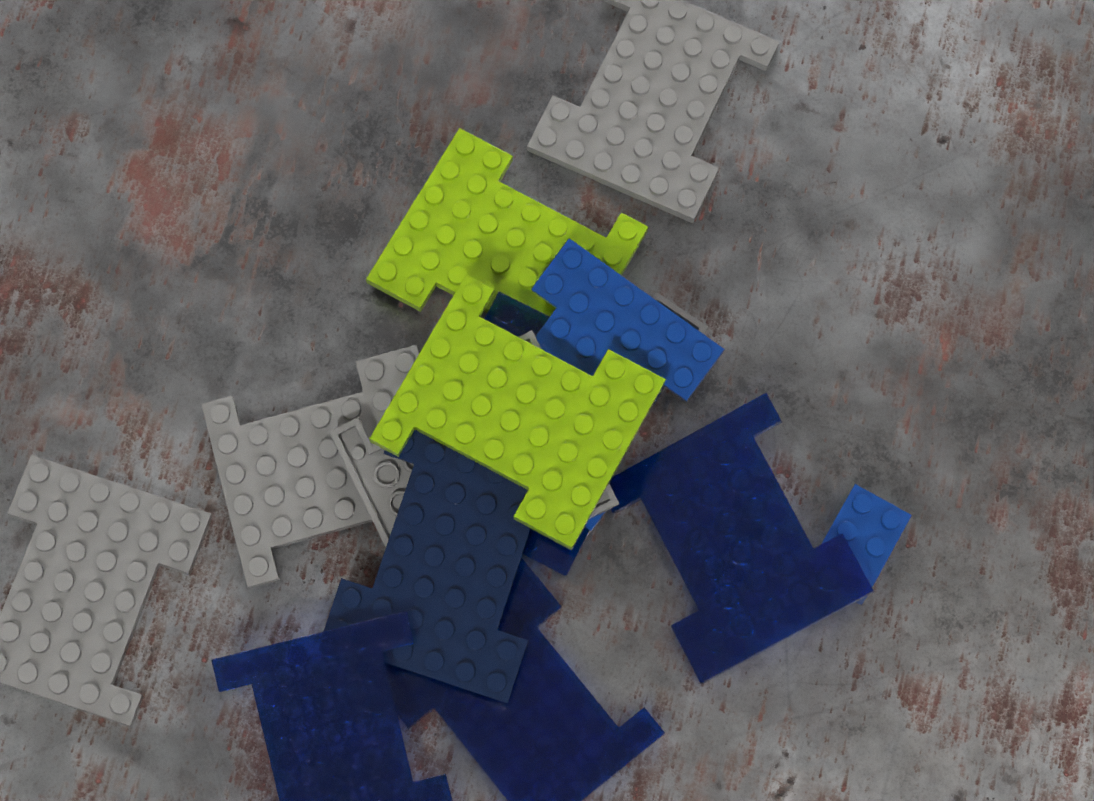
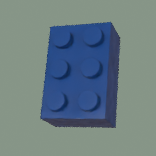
M855 484L805 574L862 605L912 515Z

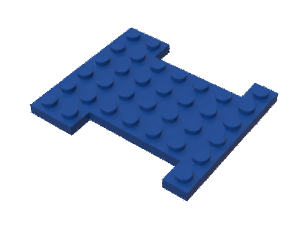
M570 238L531 289L532 292L556 308L535 336L541 349L591 376L594 375L609 349L666 379L664 387L687 402L724 352V348ZM606 511L589 519L585 527L592 532Z

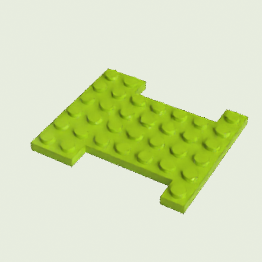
M459 128L367 276L366 282L421 312L436 286L454 295L467 274L494 289V295L485 308V313L494 316L523 333L532 330L536 336L556 308L532 292L531 289L569 238L622 275L648 232V226L621 213L607 237L596 233L501 183L500 181L513 162V156Z
M466 274L369 440L371 443L399 457L414 430H417L516 483L528 491L513 516L514 520L572 550L663 388L666 379L609 349L593 376L481 318L494 295V289Z

